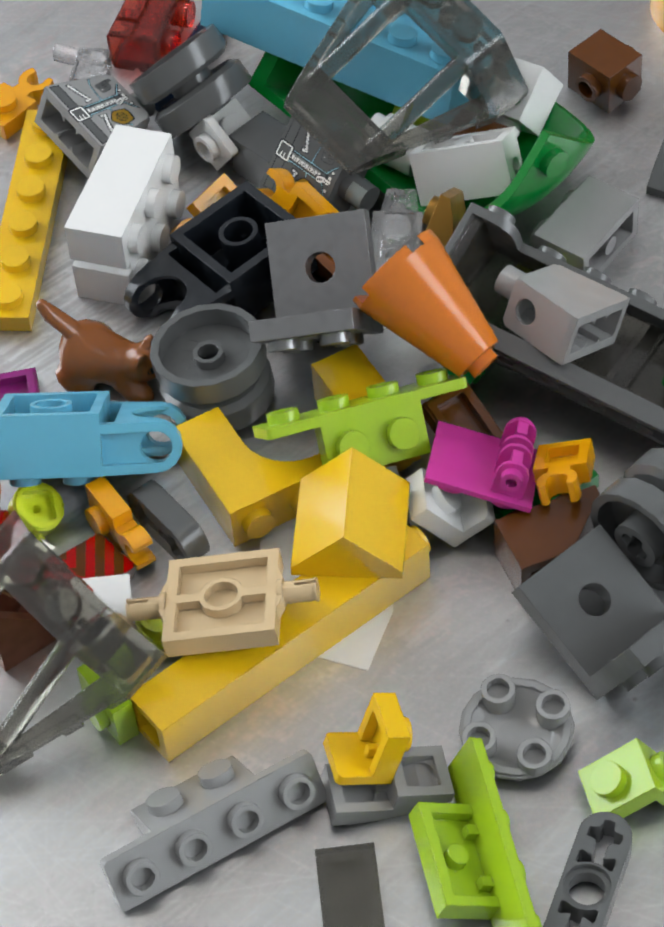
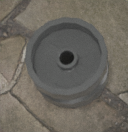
M214 24L205 27L173 49L129 85L143 105L155 104L172 93L174 98L167 102L157 112L155 122L165 133H171L172 139L197 125L208 115H214L252 80V76L239 59H228L211 70L208 68L211 63L223 54L227 46L226 40Z
M215 303L197 305L181 311L161 325L151 341L150 360L155 376L160 384L159 390L163 402L172 403L180 408L187 421L219 407L235 431L248 427L262 416L274 398L275 380L271 364L266 356V344L251 343L248 322L256 321V318L240 307Z
M651 448L624 472L623 478H619L592 502L590 516L593 527L595 528L600 524L648 585L656 590L664 591V448Z

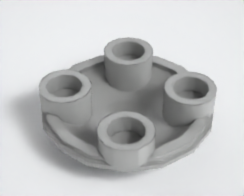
M498 673L484 679L481 684V690L473 694L463 709L459 735L462 746L469 737L482 738L488 760L494 766L496 778L522 781L543 776L562 762L572 746L575 724L571 714L569 698L564 692L553 689L537 680L510 678L505 674Z

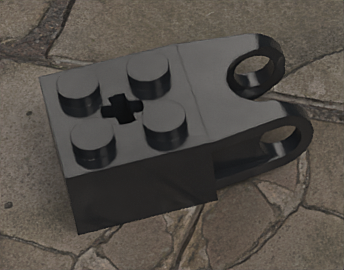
M245 181L169 235L171 243L130 280L124 295L126 308L139 318L153 317L165 311L175 309L171 316L172 318L177 313L197 305L222 303L240 307L252 316H255L274 302L265 223L297 218L248 181ZM316 257L311 263V274L319 269ZM155 284L154 293L144 302L138 304L142 291L149 285Z

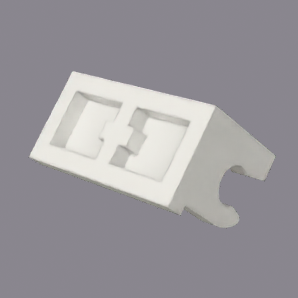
M516 126L424 140L409 154V159L421 207L428 206L433 196L440 197L442 193L453 187L463 191L464 200L500 196L513 181L523 164L517 141L518 133Z

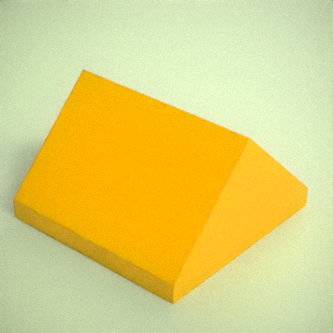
M353 447L300 480L290 568L291 575L403 579L410 482Z

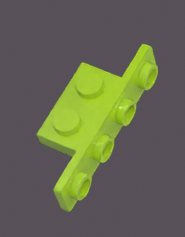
M445 367L435 368L415 374L417 382L399 387L398 381L394 380L366 387L367 396L349 400L348 394H337L321 398L316 401L318 409L299 414L298 407L275 410L266 414V423L252 426L254 437L274 440L314 429L322 466L351 447L382 466L431 453V447L420 400L467 388L466 376L450 375Z
M469 737L448 766L456 803L417 802L408 815L436 918L490 920L492 927H542L540 918L534 911L526 885L524 865L518 858L512 839L510 819L508 813L503 809L495 783L494 766L488 760L482 738Z

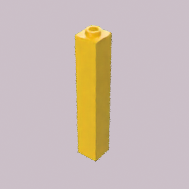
M407 525L403 579L300 575L295 580L317 577L320 587V601L287 604L281 616L279 645L185 655L128 694V698L133 704L139 732L168 763L429 579V552L431 551V546L425 534L417 526Z

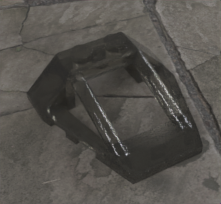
M348 0L295 81L284 101L283 108L351 176L405 156L406 151L434 141L437 144L451 139L453 133L472 126L478 129L489 125L527 96L529 90L504 35L470 0ZM372 5H374L377 9L352 32ZM406 13L452 60L379 128L331 79L384 28ZM461 78L458 90L469 102L407 130Z
M13 510L0 525V595L6 589L58 641L0 724V776L32 758L34 751L59 736L64 735L67 737L84 727L83 722L106 708L112 710L129 700L168 657L129 618L114 610L52 550L55 547L16 510ZM75 656L100 676L99 679L24 732Z

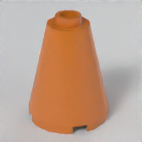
M428 229L417 235L424 243L423 245H420L414 252L406 245L403 246L363 285L362 289L368 295L355 296L353 302L363 313L456 376H463L469 371L476 378L498 357L492 349L499 340L440 239L431 229Z

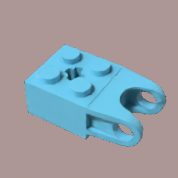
M110 391L5 394L0 401V480H9V485L13 487H31L41 484L42 479L63 478V484L81 486L95 480V477L150 474L167 471L181 457L183 441L180 431L174 424L154 416L161 414L170 416L177 425L187 421L186 416L180 408L167 402L110 401ZM149 432H162L170 438V441H156L150 436ZM169 454L167 457H165V458H163V459H152V458H150V457H153V456H164V455Z

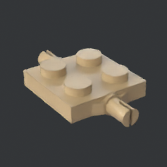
M279 548L169 560L168 578L159 596L127 598L126 616L129 623L152 619L162 620L161 643L166 658L279 645L281 616L287 604L319 602L320 587L317 577L284 581L283 560Z

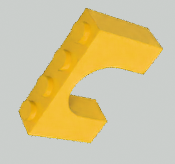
M358 345L350 346L311 364L314 399L316 401L337 394H348L349 400L367 396L366 387L386 382ZM219 407L176 426L181 433L183 441L182 454L177 463L234 547L251 539L261 538L273 528L296 518L300 480L322 466L320 453L296 461L272 460L256 454L244 444ZM421 455L384 465V467L396 465L397 471L400 472L412 463L420 460Z

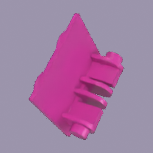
M516 417L506 424L500 439L438 421L424 482L438 486L448 493H462L490 501L499 508L517 509L530 513L536 486L533 474L537 449L533 447L537 434L535 425L526 417Z

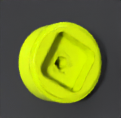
M43 482L36 486L19 487L8 504L9 520L19 533L27 537H45L54 531L63 518L64 503L62 497L56 489Z

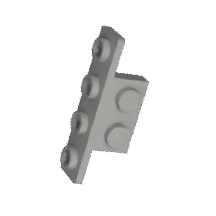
M304 749L256 775L232 755L226 759H218L205 764L200 768L197 775L174 787L161 788L152 793L145 803L131 810L138 829L144 836L100 860V866L117 905L123 911H129L326 802V791L312 755Z

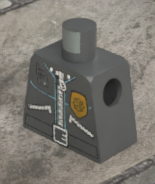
M296 105L259 186L269 188L275 193L276 183L267 174L269 168H284L292 174L295 183L308 182L339 212L348 211L351 206L357 210H370L376 203L380 193L379 188L364 178L374 159L372 150L326 105Z

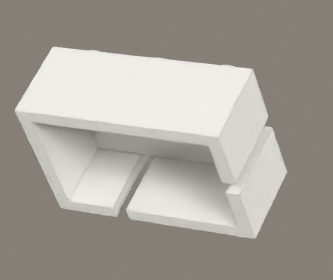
M115 125L64 226L70 259L75 260L72 269L78 297L125 305L124 295L130 280L168 246L170 228L174 219L181 218L186 200L185 192L179 188L180 157L174 154L171 133Z

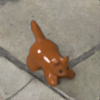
M44 299L36 302V307L44 321L62 334L59 344L60 363L55 374L58 383L67 392L93 391L96 385L103 383L112 386L129 402L154 401V391L147 384L148 381L156 378L150 360L151 341L153 339L151 334L147 335L142 341L135 343L115 333L101 321L91 319L77 321Z

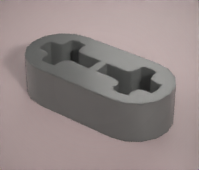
M149 480L127 495L129 507L137 521L175 560L201 557L210 551L208 539L197 521L156 481Z

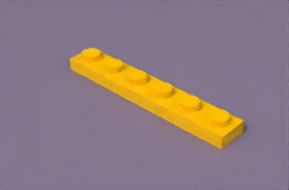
M27 110L0 225V331H32L37 309L36 302L40 295L68 157L34 122L38 110Z

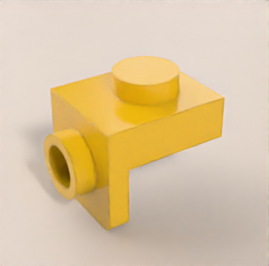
M395 692L373 693L358 732H329L325 736L323 746L335 782L338 785L391 784L404 753L408 752L411 748L413 738L412 725L409 718L403 716Z

